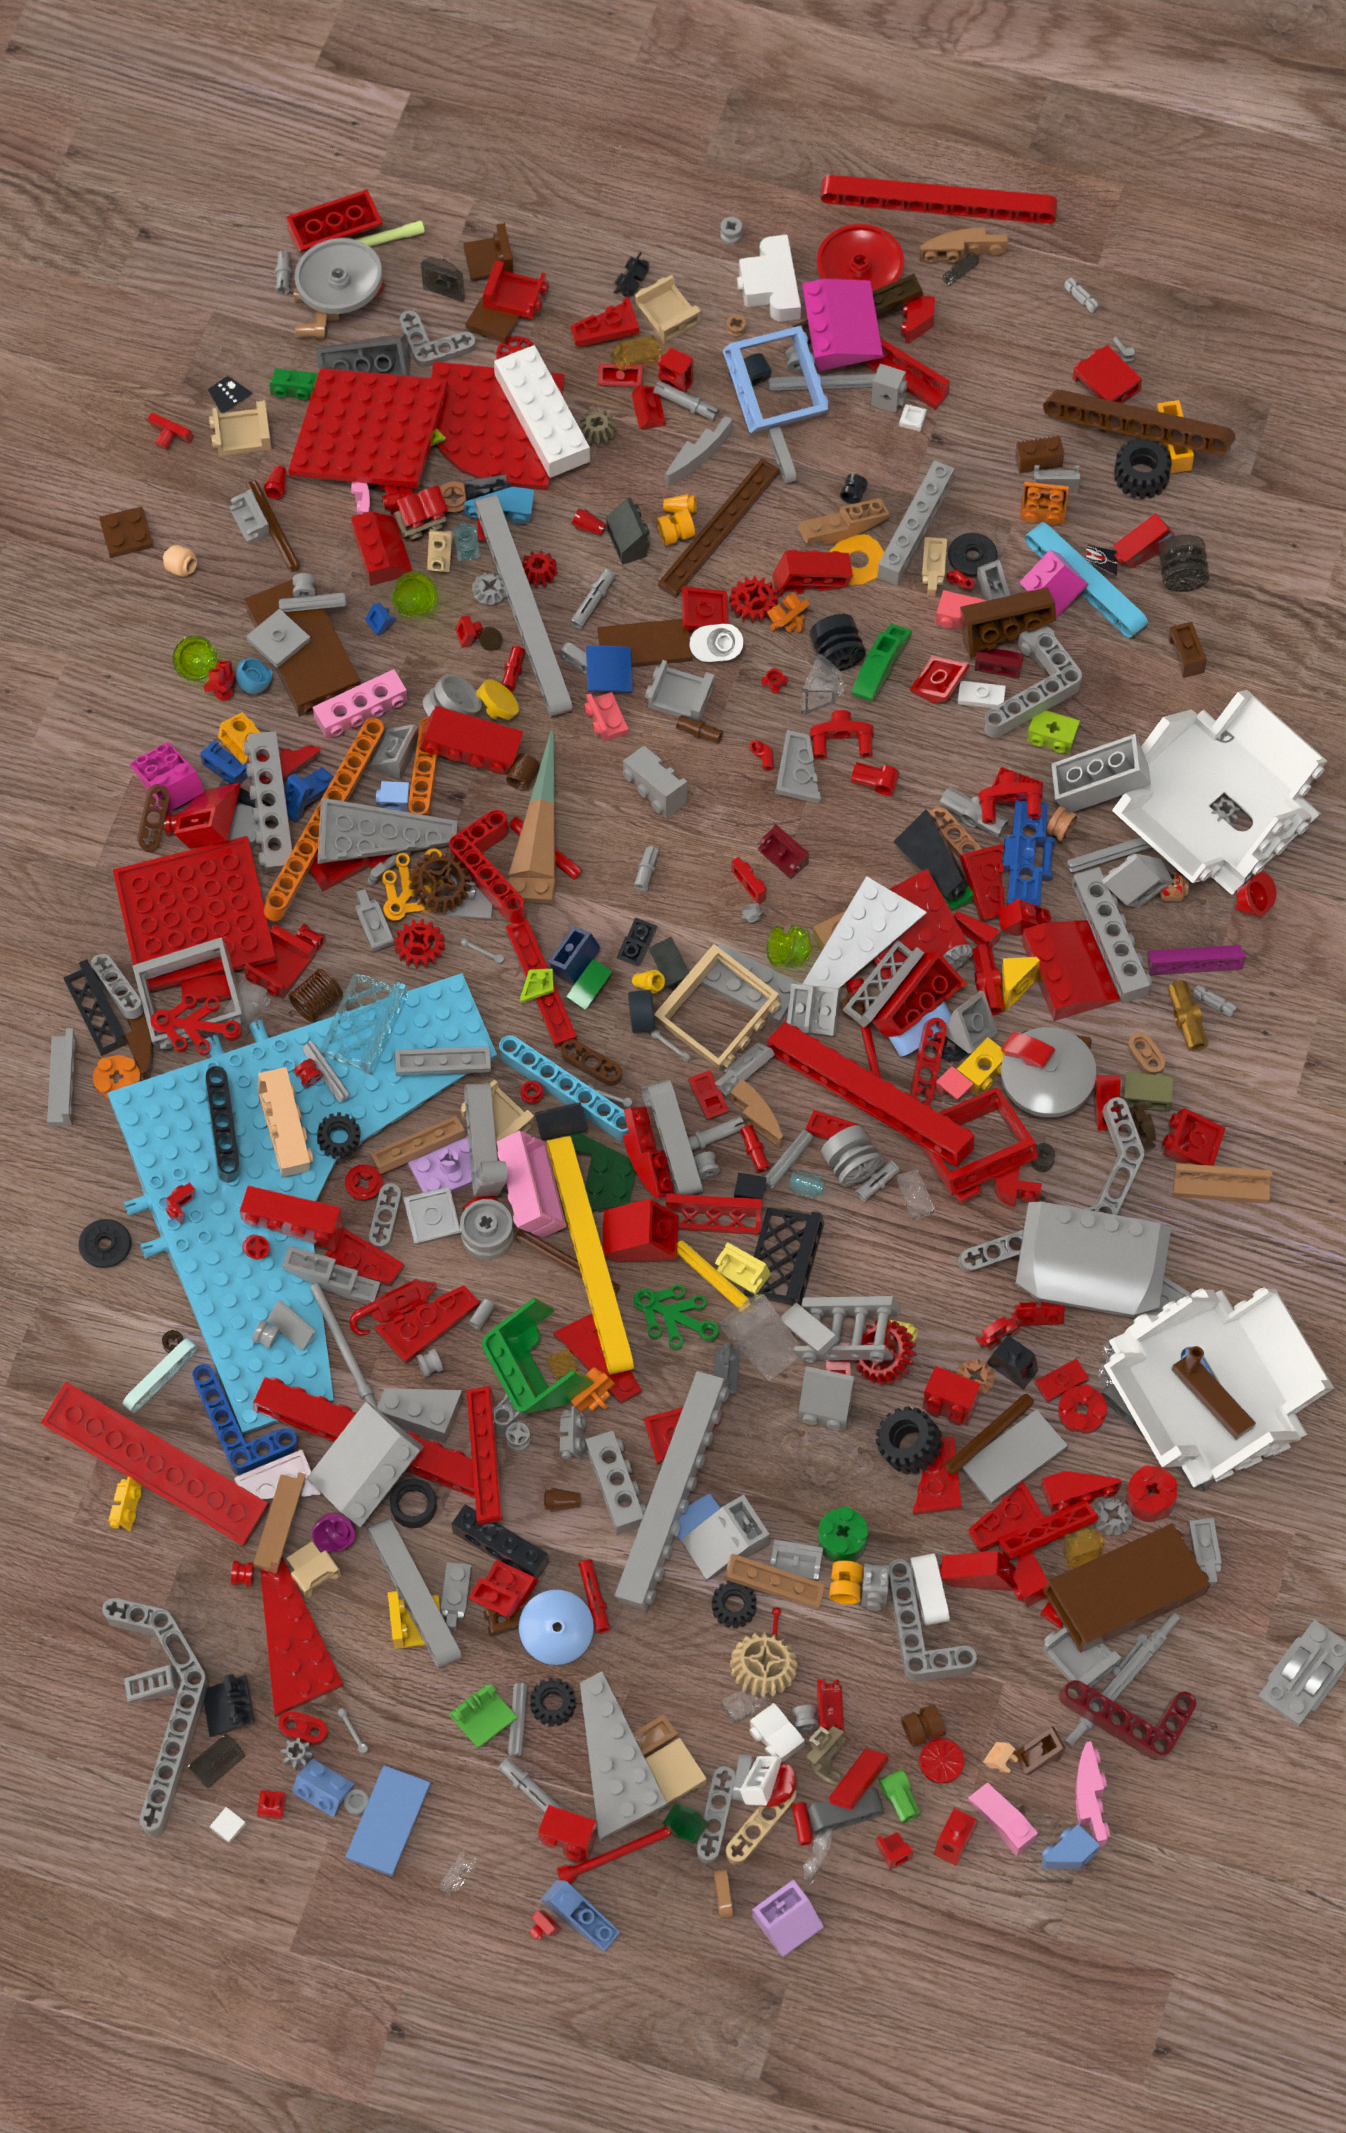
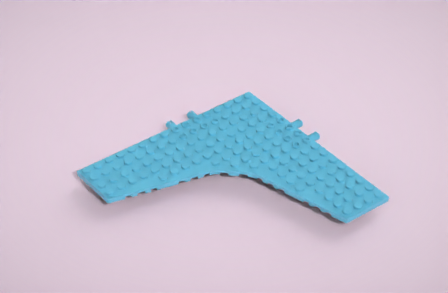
M463 973L271 1038L268 1037L263 1021L258 1020L257 1026L255 1022L249 1025L256 1043L224 1053L219 1036L213 1035L214 1040L211 1037L205 1039L209 1041L211 1046V1058L108 1092L109 1101L128 1146L144 1196L124 1201L125 1209L128 1216L149 1209L160 1234V1238L140 1244L142 1253L144 1252L145 1259L164 1251L168 1254L172 1267L177 1273L187 1295L242 1435L281 1422L253 1411V1401L264 1377L269 1379L272 1377L278 1378L284 1382V1385L292 1388L294 1386L303 1388L307 1391V1394L315 1397L320 1395L327 1398L330 1403L334 1402L323 1313L310 1288L314 1284L282 1268L289 1246L315 1253L314 1244L258 1225L251 1226L242 1221L240 1208L247 1186L317 1201L337 1159L340 1158V1156H336V1159H333L332 1154L326 1156L325 1151L319 1149L317 1131L324 1117L328 1119L329 1114L332 1113L334 1116H337V1112H341L343 1117L345 1114H349V1119L354 1118L356 1124L360 1126L359 1145H361L370 1136H375L389 1124L397 1122L422 1106L425 1101L436 1097L442 1093V1090L461 1081V1078L469 1074L396 1076L395 1050L489 1047L490 1061L494 1060L497 1057V1053ZM313 1041L349 1091L350 1096L347 1100L339 1102L322 1078L311 1087L304 1088L302 1086L300 1077H296L293 1070L301 1062L308 1059L302 1050L306 1043ZM213 1066L222 1067L226 1071L239 1157V1176L231 1183L221 1181L216 1168L205 1088L206 1072ZM287 1067L290 1083H292L295 1092V1103L299 1106L301 1113V1127L304 1126L306 1130V1147L311 1149L313 1162H310V1170L307 1172L281 1177L258 1095V1074ZM215 1077L212 1078L210 1081L213 1083H220L222 1080L220 1078ZM221 1099L214 1101L216 1105H223L225 1103ZM224 1121L217 1123L219 1127H226L228 1125ZM336 1128L329 1134L330 1139L335 1143H343L348 1138L347 1132L341 1128ZM223 1143L219 1147L222 1149H229L231 1146L227 1143ZM230 1165L224 1166L222 1168L223 1170L228 1172L234 1170V1168ZM190 1182L195 1188V1199L180 1208L184 1212V1222L179 1224L176 1219L172 1220L165 1210L166 1198L171 1195V1192L179 1185L185 1186ZM256 1234L266 1238L270 1246L267 1256L259 1260L248 1257L242 1248L246 1237ZM279 1300H282L315 1330L314 1340L303 1351L296 1347L281 1332H279L270 1350L265 1348L264 1344L252 1341L257 1326L262 1319L268 1322V1317Z

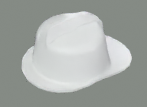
M731 624L700 627L690 638L691 652L697 659L706 662L733 659L740 654L743 648L742 633Z

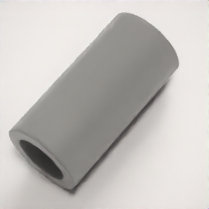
M484 1298L469 1320V1325L476 1330H481L496 1307L495 1304Z

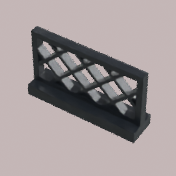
M767 1207L753 1257L760 1261L768 1257L773 1264L768 1267L770 1273L777 1270L781 1278L771 1284L766 1281V1287L761 1289L756 1295L744 1289L743 1294L745 1296L791 1304V1307L797 1303L802 1307V1301L806 1293L825 1224L821 1213L812 1212L810 1215ZM771 1216L782 1217L784 1223L773 1229L770 1225ZM798 1220L807 1221L805 1228L797 1233L791 1226V1224ZM788 1227L793 1235L781 1241L776 1233ZM774 1235L779 1244L767 1250L764 1246V1241ZM797 1239L800 1247L790 1254L785 1246ZM782 1248L787 1256L775 1263L771 1254ZM791 1261L794 1269L784 1276L779 1267ZM785 1282L788 1287L786 1296L776 1294L773 1289Z

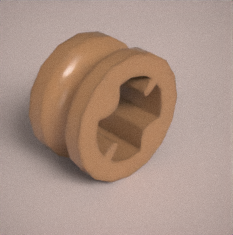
M732 315L727 319L726 330L730 336L741 337L746 332V321L742 316Z

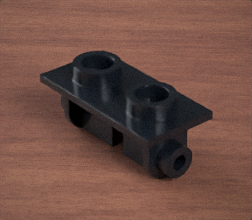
M641 252L635 258L631 256L624 266L627 269L625 274L621 273L614 283L617 285L613 292L614 294L620 290L626 298L633 296L640 284L634 277L641 281L649 270V262L639 259L642 254Z
M506 475L464 481L466 501L512 487L511 483L507 482Z

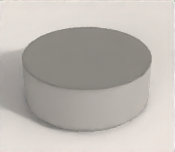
M354 1789L347 1794L344 1799V1805L349 1814L353 1816L363 1815L369 1801L366 1792Z

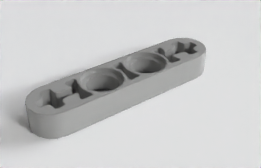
M99 954L93 957L91 966L95 976L122 1014L128 1019H135L141 1016L144 1010L141 999L111 957L106 954ZM101 965L106 966L107 969L103 970ZM110 977H118L113 982H107V979ZM122 990L128 991L123 996L116 995L118 992ZM131 1002V1005H132L134 1008H131L130 1006H128L127 1003Z
M727 1766L719 1767L713 1774L704 1819L708 1823L710 1821H717L720 1823L721 1829L716 1833H711L706 1828L700 1836L697 1845L698 1858L707 1864L715 1862L720 1855L732 1801L735 1773ZM728 1774V1779L731 1781H726L724 1791L720 1790L721 1779L718 1777ZM716 1797H722L726 1800V1805L722 1809H716L712 1805V1800ZM708 1838L713 1839L712 1851H715V1853L705 1856V1851L702 1849L707 1848Z

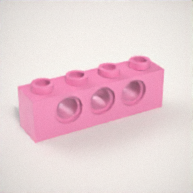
M393 669L314 706V719L326 739L337 737L345 730L362 725L369 718L380 717L384 712L392 708L401 707L408 701L407 690ZM361 704L366 705V706H364V707H357L358 705H361ZM345 714L343 717H338L337 715Z

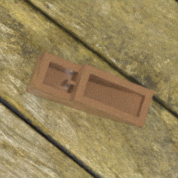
M741 1079L730 1092V1102L743 1111L744 1124H752L755 1132L780 1149L783 1146V1135L772 1110L758 1092Z
M664 1714L633 1732L645 1758L659 1751L678 1736V1733Z

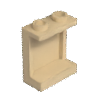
M672 275L659 279L655 284L641 289L635 295L636 308L663 343L701 324L700 309L696 305L691 307L675 286V279Z
M257 401V409L218 414L217 408H212L213 416H209L211 430L215 429L216 434L211 435L213 448L218 449L219 456L272 450L265 401Z
M493 1080L490 1083L496 1150L498 1153L497 1141L518 1131L527 1133L535 1126V1119L529 1110L524 1112L500 1090L498 1082ZM464 1102L461 1106V1119L467 1124Z
M681 1738L646 1758L668 1805L694 1789L700 1791L707 1787L705 1775ZM660 1810L653 1813L655 1817L660 1814Z

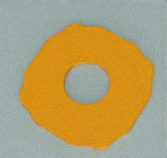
M855 535L838 542L830 550V552L839 551L849 553V555L854 552H863L868 556L869 561L865 567L855 568L852 566L853 577L848 585H863L877 579L878 564L885 552L879 542L870 535Z

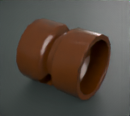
M934 1704L920 1709V1714L912 1712L901 1717L903 1730L912 1747L925 1743L927 1737L935 1739L946 1734L942 1717Z

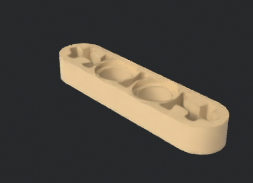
M796 1790L790 1799L780 1804V1807L783 1808L782 1810L779 1806L768 1807L776 1811V1817L773 1820H766L762 1817V1812L767 1807H758L728 1843L726 1857L730 1863L740 1865L747 1861L791 1808V1805L794 1804L796 1801ZM756 1827L760 1830L761 1834L757 1839H750L746 1835L747 1829ZM740 1838H742L743 1841L746 1843V1845L742 1848L743 1856L741 1857L740 1855H737L736 1857H733L732 1848L736 1850L739 1849V1847L742 1845V1840H740Z

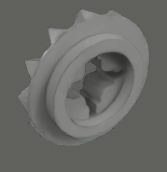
M484 572L482 576H477L475 582L472 583V593L475 599L482 604L494 605L506 597L500 576L495 572L492 574ZM494 584V590H486V585L491 586Z
M968 944L953 947L943 957L955 970H958L959 967L964 966L969 961L973 952Z
M1114 1497L1109 1499L1103 1498L1094 1508L1099 1518L1094 1524L1100 1532L1106 1535H1120L1131 1525V1509L1125 1504L1124 1500H1118ZM1118 1509L1117 1517L1119 1519L1114 1518L1107 1523L1109 1515L1106 1512L1112 1513Z

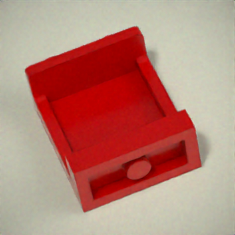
M496 260L483 292V307L534 319L536 311L540 312L543 303L542 295H546L548 292L549 282H546V273H541L540 278L536 279L504 271V262Z
M1108 345L1101 349H1096L1089 358L1079 361L1074 367L1073 380L1075 382L1081 380L1098 398L1125 403L1141 391L1142 378Z
M317 855L309 871L321 891L324 892L365 869L370 862L368 857L318 863Z
M275 924L270 933L277 960L256 966H250L246 963L243 968L248 982L253 985L258 984L262 986L271 996L276 997L277 995L284 999L315 958V952L312 945Z

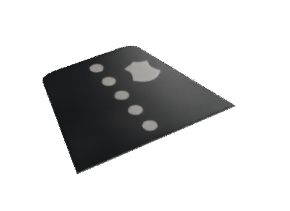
M229 376L208 389L221 413L227 412L253 394Z

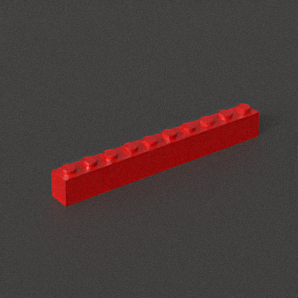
M784 1021L767 1039L768 1047L775 1054L773 1057L952 1165L958 1167L974 1150V1134L969 1129L962 1128L949 1117L942 1116L929 1105H924L917 1101L911 1094L902 1092L890 1082H885L877 1077L874 1072L865 1070L854 1060L847 1059L835 1049L820 1043L817 1038L808 1036L797 1026H792Z
M264 1377L253 1401V1411L331 1442L336 1441L357 1414L352 1412V1409L346 1405L339 1404L337 1406L330 1403L323 1396H312L307 1394V1391L297 1386L289 1387L284 1385L282 1380L274 1377L271 1379ZM406 1432L424 1446L406 1470L407 1472L475 1498L471 1458L466 1457L459 1450H448L443 1448L439 1442L433 1440L428 1442L420 1439V1436L414 1432Z

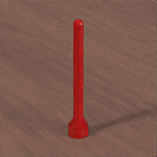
M855 978L847 981L846 988L848 994L856 993L864 983V979ZM868 1024L866 1027L860 1025L870 1071L882 1079L870 1025Z
M664 1827L578 1865L567 1866L565 1864L556 1868L560 1881H567L569 1884H573V1880L577 1879L578 1875L669 1837L671 1832Z

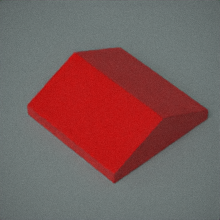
M932 656L909 690L911 693L932 704L947 701L970 666L967 663Z

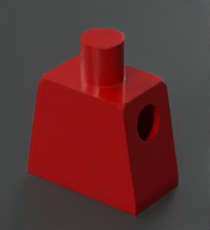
M954 1808L938 1838L934 1855L957 1866L978 1826L977 1819ZM944 1845L950 1846L954 1851L947 1849Z

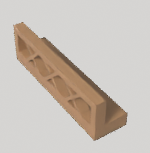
M1176 1163L1173 1197L1269 1204L1272 1170Z
M298 1472L297 1478L283 1474L280 1475L253 1567L277 1574L304 1485V1473Z

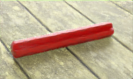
M514 817L510 821L509 827L520 836L524 821L519 817ZM555 847L556 866L576 880L582 874V869Z

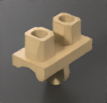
M430 529L427 570L450 572L453 532Z

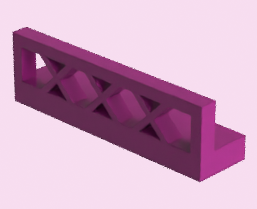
M1241 945L1151 950L1147 952L1149 975L1243 970L1245 951L1241 950Z

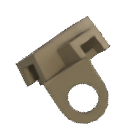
M820 1726L809 1739L812 1751L806 1757L810 1766L815 1770V1774L833 1785H838L845 1775L835 1769L830 1760L839 1753L838 1750L844 1745L847 1738L842 1736L844 1731L834 1726L829 1731ZM829 1775L837 1776L840 1780L833 1779Z

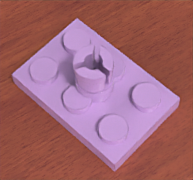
M468 1135L408 1162V1166L422 1193L450 1186L451 1194L472 1185Z

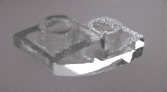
M830 1829L825 1834L820 1832L812 1841L814 1845L812 1847V1854L816 1858L811 1857L802 1868L804 1870L803 1880L809 1885L817 1878L829 1856L833 1838V1831Z

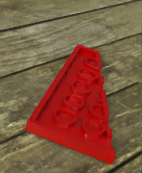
M283 1556L277 1574L260 1569L275 1718L343 1687L342 1680Z

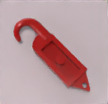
M415 1279L374 1299L373 1302L358 1308L352 1313L349 1321L351 1330L360 1336L370 1333V1330H360L357 1326L360 1318L371 1314L376 1321L386 1323L394 1317L427 1303V1298L436 1288L437 1283Z

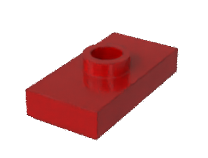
M813 1110L805 1130L813 1136L829 1140L838 1132L858 1124Z
M1076 1358L1035 1380V1385L1045 1401L1049 1403L1062 1396L1068 1389L1088 1382L1089 1376Z

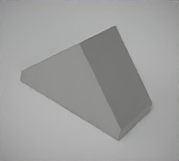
M1000 560L978 567L976 584L985 600L1010 596Z

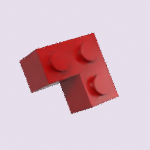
M551 1805L547 1806L538 1831V1839L542 1841L543 1845L550 1848H556V1846L563 1848V1855L566 1856L567 1860L574 1863L585 1862L589 1859L597 1837L596 1820Z

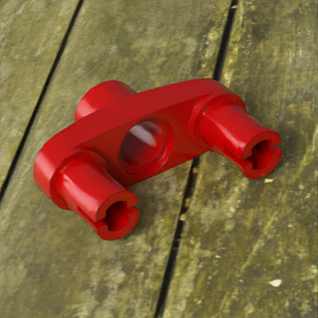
M834 711L831 713L830 722L820 723L810 728V739L813 740L815 759L827 758V739L857 738L859 742V756L861 758L873 756L872 738L874 737V727L869 723L851 721L850 711Z
M1007 772L999 776V785L985 788L978 794L979 804L982 808V822L984 824L996 822V803L1027 800L1028 817L1030 819L1042 817V786L1034 783L1020 782V775L1018 773Z

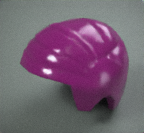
M335 1512L325 1514L312 1528L313 1543L321 1551L339 1552L346 1550L354 1542V1525L344 1514Z

